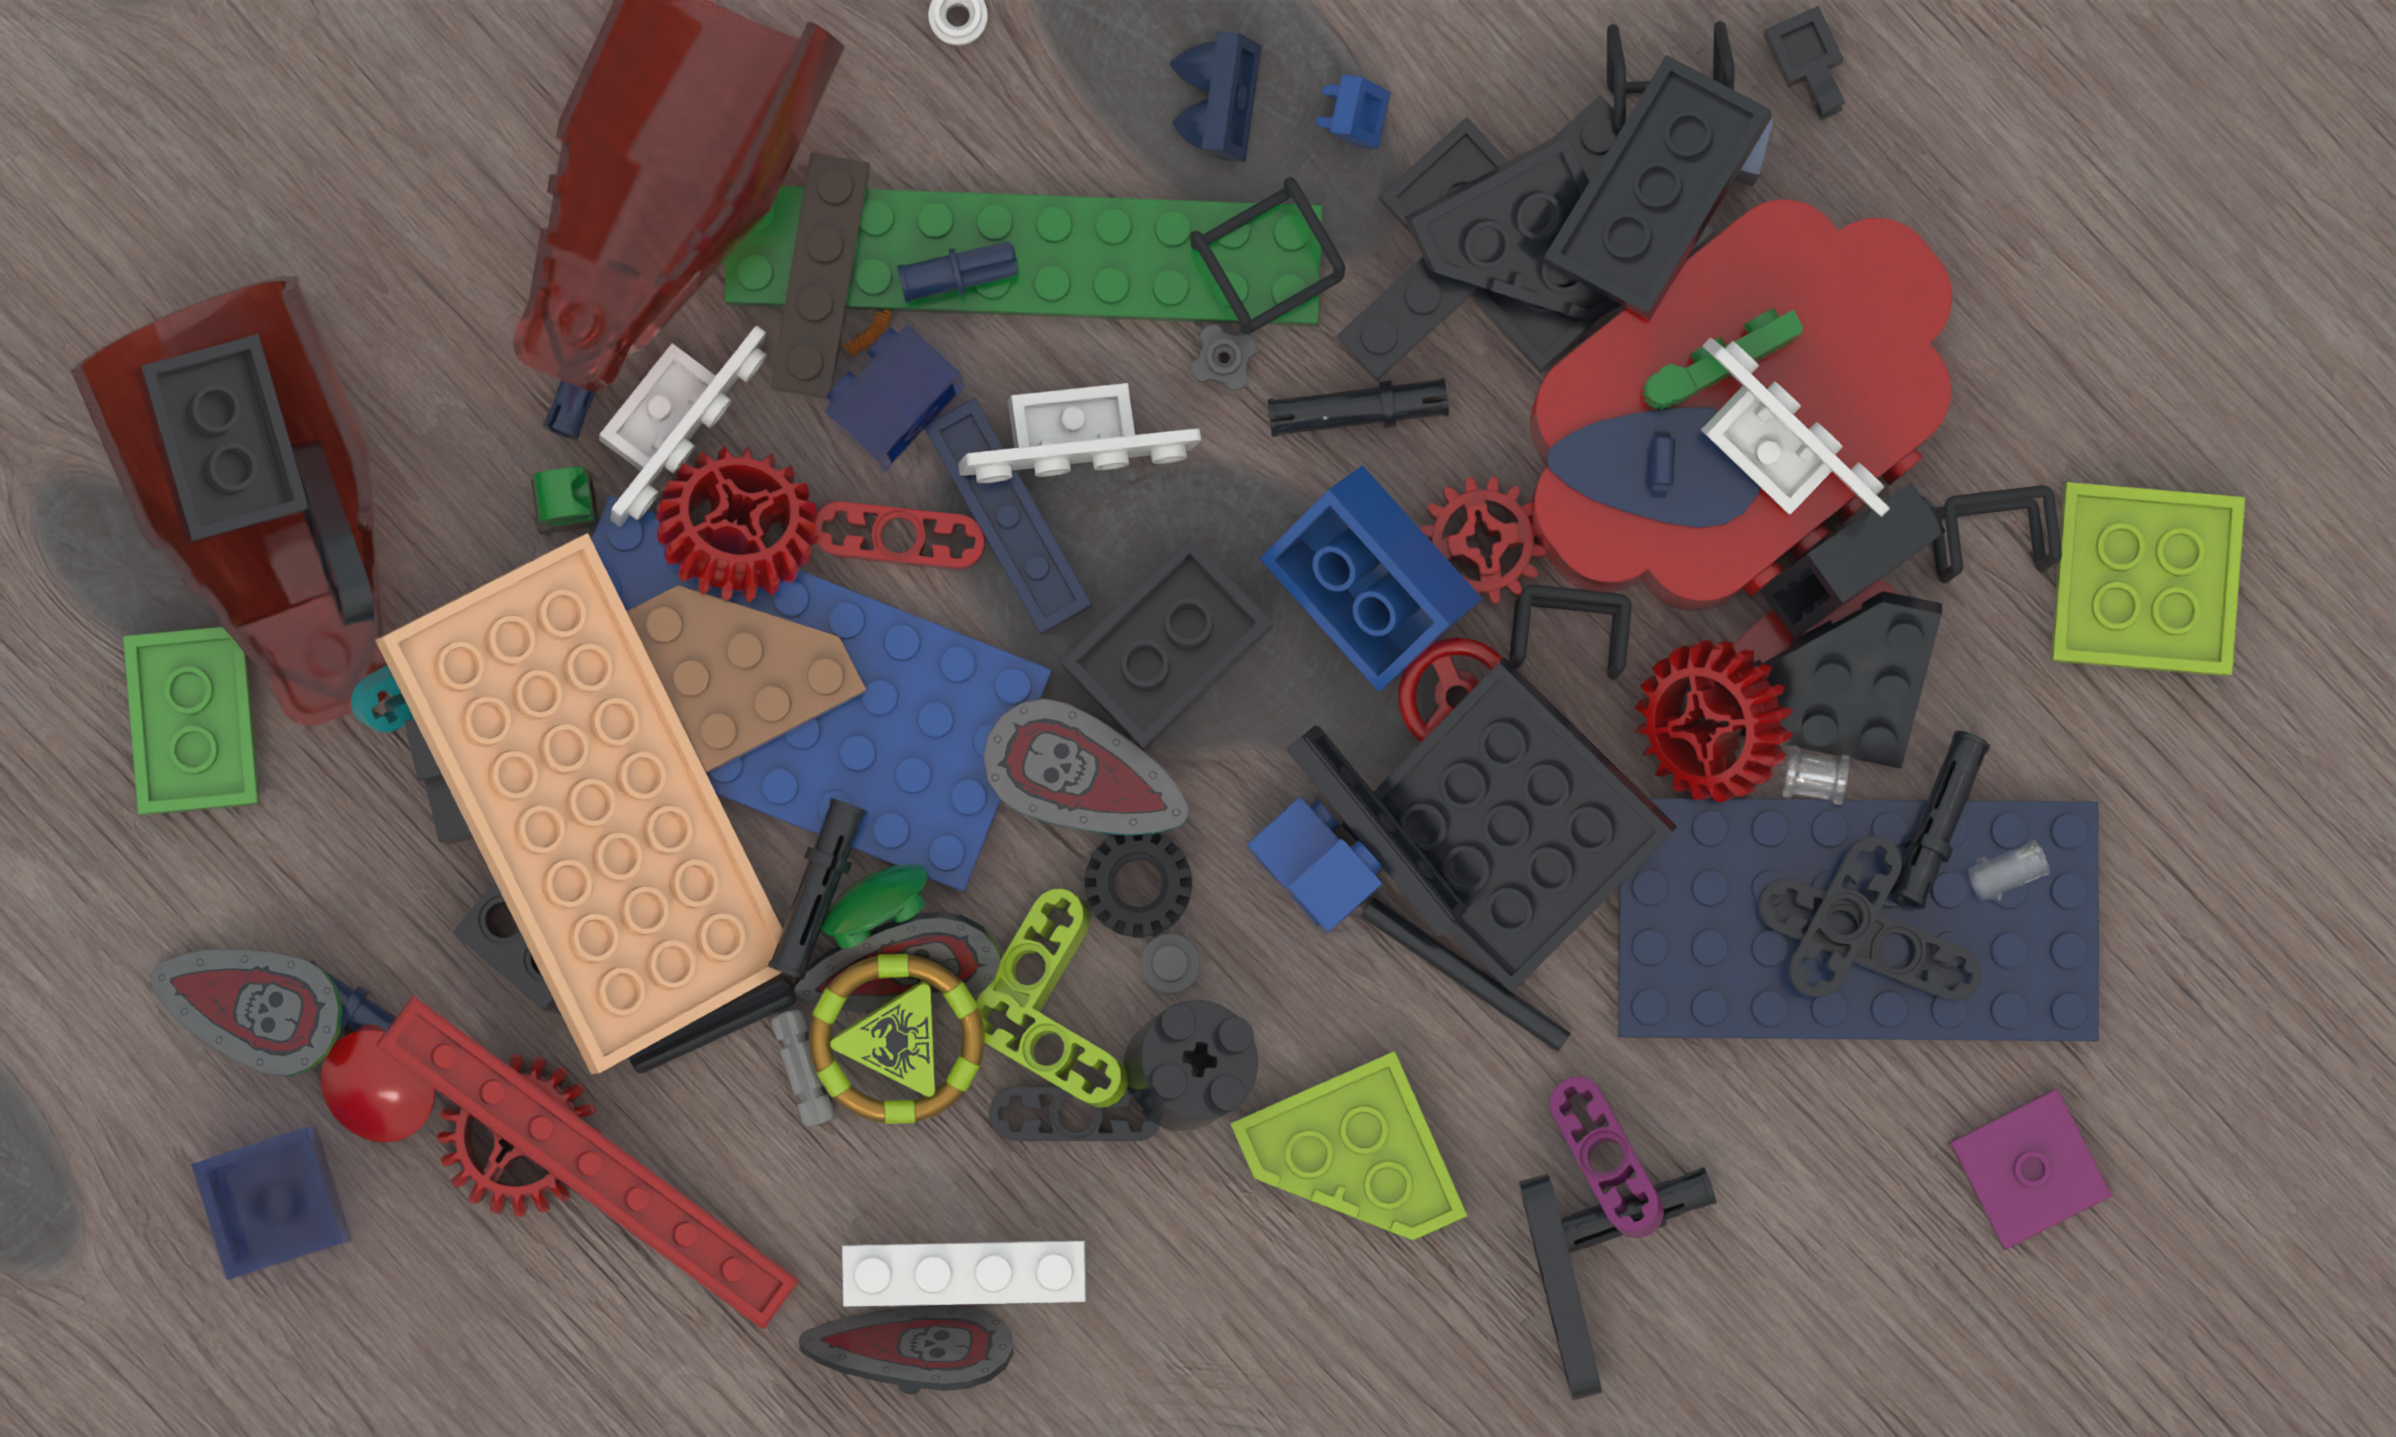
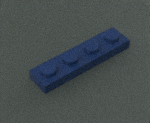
M976 398L923 426L1040 635L1091 608V601L1017 470H1012V478L993 483H978L976 475L960 476L958 463L966 454L1004 449Z

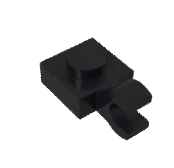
M1819 6L1765 29L1763 36L1787 87L1789 88L1804 81L1813 107L1820 120L1843 110L1841 106L1845 102L1829 69L1841 65L1844 58Z

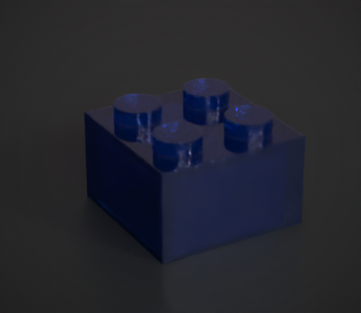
M908 323L899 333L893 328L888 329L869 349L867 354L872 358L871 363L857 377L851 371L848 372L826 396L830 401V406L825 410V413L832 426L883 473L924 431L923 426L931 423L965 387L961 373Z
M305 1127L191 1164L227 1280L241 1278L352 1242L317 1127Z

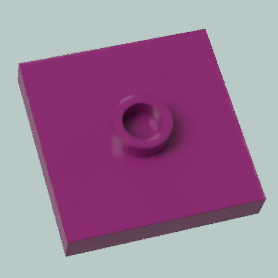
M2053 1089L1948 1142L2003 1250H2007L2112 1196L2058 1089Z

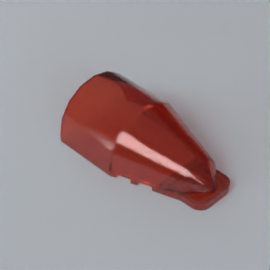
M614 0L558 122L556 139L562 142L557 174H550L547 193L553 196L549 224L547 229L540 230L529 302L517 325L513 338L514 352L517 358L525 365L542 374L584 391L595 392L605 389L619 374L626 357L640 353L770 214L841 59L845 46L818 24L808 21L800 39L749 20L709 0Z
M298 276L272 278L210 297L137 328L97 349L76 364L70 371L143 537L155 550L159 548L183 575L181 580L193 594L197 591L221 618L219 624L268 678L280 707L288 718L298 724L312 726L353 713L351 697L358 682L387 665L375 639L383 636V621L369 445ZM259 334L291 445L319 440L323 448L369 580L374 604L373 620L347 626L341 624L303 512L192 544H185L135 373L140 366ZM380 691L377 694L379 702L384 700L387 696L386 693Z

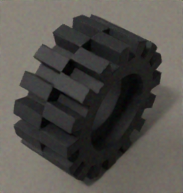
M1158 833L1110 836L1091 855L1084 876L1086 898L1097 919L1113 932L1133 938L1155 936L1173 926L1187 908L1192 891V875L1185 855L1171 839ZM1133 860H1144L1153 864L1158 869L1162 878V889L1159 896L1151 904L1143 907H1134L1124 903L1115 890L1117 872L1124 864Z

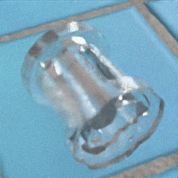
M1791 745L1785 769L1782 798L1791 799L1794 794L1830 800L1833 807L1841 808L1847 785L1850 755L1841 754L1838 759L1802 753L1799 746Z

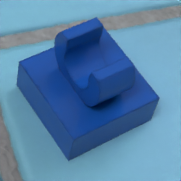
M1342 75L1340 86L1336 84L1324 86L1322 94L1337 100L1333 117L1318 116L1315 123L1357 147L1379 149L1391 92L1364 77Z

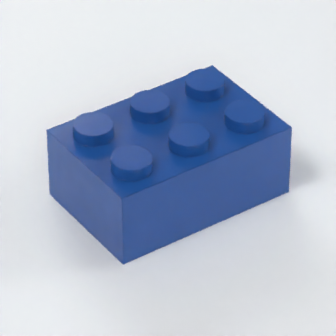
M1363 465L1331 487L1259 558L1378 692L1402 675L1407 667L1436 641H1439L1482 600L1481 596Z

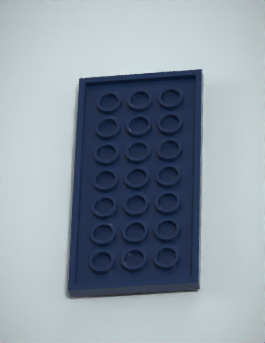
M1649 798L1677 825V828L1618 886V1037L2099 1041L2098 802L1967 801L1949 843L1953 849L1948 862L1941 863L1926 900L1925 908L1915 909L1893 900L1888 895L1879 914L1964 947L1972 952L1980 962L1982 975L1980 984L1975 992L1966 998L1950 1001L1938 998L1854 963L1851 964L1841 985L1833 993L1823 997L1805 996L1792 986L1788 977V963L1799 941L1766 927L1760 919L1757 909L1759 895L1766 886L1776 880L1785 878L1797 880L1826 892L1849 848L1855 842L1865 837L1879 836L1888 839L1897 847L1903 862L1908 849L1905 847L1904 841L1909 831L1916 830L1927 800L1730 799L1725 802H1715L1714 799L1702 801L1698 799L1693 800V798ZM1876 847L1870 854L1860 852L1857 861L1864 865L1862 875L1856 884H1853L1845 876L1841 888L1861 893L1872 904L1877 894L1876 892L1866 891L1865 888L1874 874H1887L1889 867L1882 862L1884 851ZM1787 889L1783 896L1780 897L1772 895L1769 905L1777 909L1775 919L1782 923L1790 915L1806 919L1808 922L1802 928L1804 933L1821 901L1814 898L1813 910H1808L1794 903L1796 893L1792 890ZM1836 911L1827 918L1830 927L1839 934L1848 935L1858 929L1857 921L1848 912ZM1890 934L1881 944V958L1892 968H1904L1913 959V944L1903 934ZM1833 943V944L1839 945V946H1846V945H1843V944ZM1926 943L1924 961L1914 973V977L1924 981L1925 970L1930 969L1945 977L1943 987L1948 990H1952L1956 983L1966 984L1969 974L1961 970L1963 960L1959 957H1954V960L1949 964L1934 961L1930 957L1937 949L1935 946ZM1820 951L1818 957L1814 960L1804 958L1801 961L1800 967L1807 972V978L1804 981L1806 984L1813 987L1818 980L1829 982L1832 972L1825 968L1829 953Z

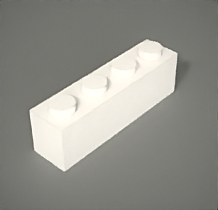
M1086 1240L860 1244L842 1246L843 1307L1086 1302L1087 1300Z

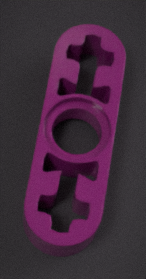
M1571 1077L1562 1081L1552 1092L1550 1111L1607 1218L1625 1236L1641 1238L1650 1235L1662 1222L1664 1205L1606 1096L1594 1082L1587 1078ZM1578 1093L1585 1100L1593 1097V1100L1586 1105L1592 1121L1598 1128L1589 1133L1575 1114L1565 1115L1572 1108L1570 1098ZM1606 1121H1608L1609 1126H1608V1127H1602V1126L1604 1125V1123H1605ZM1584 1136V1138L1578 1143L1577 1138ZM1615 1142L1621 1146L1623 1152L1620 1165L1608 1173L1595 1171L1591 1165L1593 1150L1601 1143ZM1633 1172H1636L1637 1176L1635 1178L1628 1179ZM1626 1181L1630 1191L1638 1200H1649L1642 1207L1644 1217L1640 1221L1635 1222L1629 1215L1620 1216V1214L1627 1210V1204L1615 1186ZM1607 1187H1612L1610 1191L1606 1194L1604 1189Z

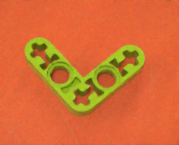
M1062 888L1051 889L1043 893L1036 900L1000 960L995 980L981 992L976 1001L984 1027V1043L1083 1102L1097 1108L1109 1107L1117 1103L1126 1092L1128 1080L1124 1065L1116 1057L1040 1013L1086 936L1091 923L1090 911L1083 900L1071 891ZM1068 903H1071L1067 912L1074 918L1069 928L1059 925L1049 939L1054 944L1060 946L1056 954L1041 943L1032 941L1036 933L1047 939L1055 925V922L1048 917L1050 911L1054 907L1063 910ZM1029 953H1038L1045 961L1043 977L1032 985L1021 984L1016 976L1018 961ZM1007 1006H1010L1006 1016L1027 1029L1021 1040L1000 1028L991 1035L994 1025L987 1019L992 1010L1002 1013ZM1034 1018L1035 1023L1030 1026V1021ZM1046 1034H1058L1064 1043L1062 1057L1053 1065H1040L1034 1055L1037 1041ZM1019 1044V1050L1015 1052L1014 1047ZM1080 1048H1084L1085 1051L1079 1055ZM1077 1059L1097 1071H1101L1105 1064H1108L1105 1075L1112 1080L1110 1086L1106 1090L1096 1087L1092 1094H1090L1089 1091L1091 1090L1092 1083L1071 1070L1075 1066ZM1069 1073L1068 1080L1064 1081L1063 1077Z

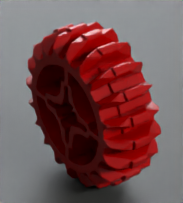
M725 445L718 451L716 461L701 451L700 455L696 457L694 467L682 463L681 467L677 470L676 481L668 480V483L665 485L662 495L663 500L658 504L656 519L660 524L657 528V541L659 545L666 546L664 558L667 565L680 564L678 576L681 579V583L697 577L699 578L698 589L701 595L708 592L712 586L721 588V596L724 602L732 597L733 590H741L749 603L756 597L757 587H761L773 597L775 592L779 590L780 580L792 585V582L798 576L799 567H805L809 563L812 553L810 547L816 543L818 528L814 524L817 517L816 503L808 501L810 491L807 483H794L795 472L792 465L777 471L774 469L776 459L773 453H770L761 462L753 459V452L750 446L743 450L741 457H732ZM708 499L712 505L710 514L704 517L703 523L693 527L690 514L699 504ZM780 521L784 529L783 536L774 545L766 548L763 544L764 534L769 532L770 525Z
M1701 640L1693 643L1692 647L1684 645L1672 650V654H1669V657L1659 660L1652 667L1655 675L1645 679L1644 683L1640 685L1648 697L1638 701L1634 709L1646 716V722L1639 724L1634 732L1643 736L1648 735L1651 745L1645 748L1642 756H1657L1660 764L1655 776L1665 777L1670 774L1674 775L1672 791L1683 792L1691 788L1693 800L1698 799L1702 801L1713 797L1715 802H1725L1734 798L1735 795L1743 797L1754 792L1757 784L1761 785L1768 782L1775 775L1772 767L1781 764L1784 758L1787 757L1779 745L1788 742L1794 733L1783 727L1780 720L1788 718L1793 709L1779 706L1776 697L1783 693L1786 686L1780 684L1770 686L1767 678L1770 675L1772 666L1763 664L1755 668L1753 667L1755 650L1749 651L1744 649L1736 653L1734 642L1728 641L1714 645L1712 640ZM1690 683L1691 691L1686 693L1687 708L1685 713L1681 715L1682 699ZM1702 717L1714 719L1715 723L1712 720L1699 721L1698 719ZM1719 721H1728L1729 723H1726V724L1722 725L1721 723H1718V722H1719ZM1746 727L1744 748L1737 759L1735 751L1740 749L1739 735L1742 728Z
M521 1054L511 1055L509 1065L513 1070L578 1118L590 1117L597 1112L594 1104L583 1105L579 1108L575 1107L573 1101L582 1096L586 1090L582 1083H576L566 1091L560 1088L569 1073L566 1068L558 1067L548 1080L544 1078L547 1068V1060L545 1058L536 1057L532 1063L530 1073H524L523 1056ZM446 1108L440 1110L439 1117L446 1121L456 1122L455 1132L443 1131L437 1133V1142H455L457 1152L444 1155L440 1158V1161L444 1167L453 1166L461 1162L464 1170L456 1174L451 1180L455 1188L466 1185L472 1179L477 1183L468 1198L471 1203L479 1204L489 1191L493 1193L490 1203V1211L492 1213L501 1214L508 1197L513 1198L514 1215L522 1217L527 1213L528 1197H533L535 1206L540 1213L550 1210V1201L546 1194L549 1190H552L556 1197L563 1202L571 1198V1193L566 1185L550 1173L543 1179L525 1186H513L500 1182L499 1179L506 1169H510L515 1161L525 1155L516 1148L508 1151L509 1147L506 1145L505 1140L491 1131L495 1139V1147L488 1158L489 1163L483 1169L476 1159L471 1142L474 1117L463 1109L460 1112ZM592 1127L593 1129H595L597 1132L600 1133V1129H599V1128Z

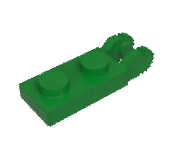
M1773 308L1745 323L1743 327L1748 335L1738 339L1735 343L1757 362L1797 340L1802 334L1803 326L1794 309L1779 316L1776 309ZM1722 337L1715 339L1722 347H1727ZM1700 347L1690 354L1694 362L1693 365L1683 368L1668 364L1659 369V373L1653 372V376L1647 378L1648 381L1644 384L1645 387L1642 388L1644 390L1642 396L1645 397L1644 403L1647 402L1648 408L1653 407L1654 411L1656 409L1663 411L1665 408L1669 409L1671 405L1676 406L1731 376V374L1703 347Z

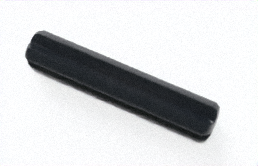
M777 975L628 1057L630 1063L637 1073H645L793 1005L796 1001L794 991L784 975Z

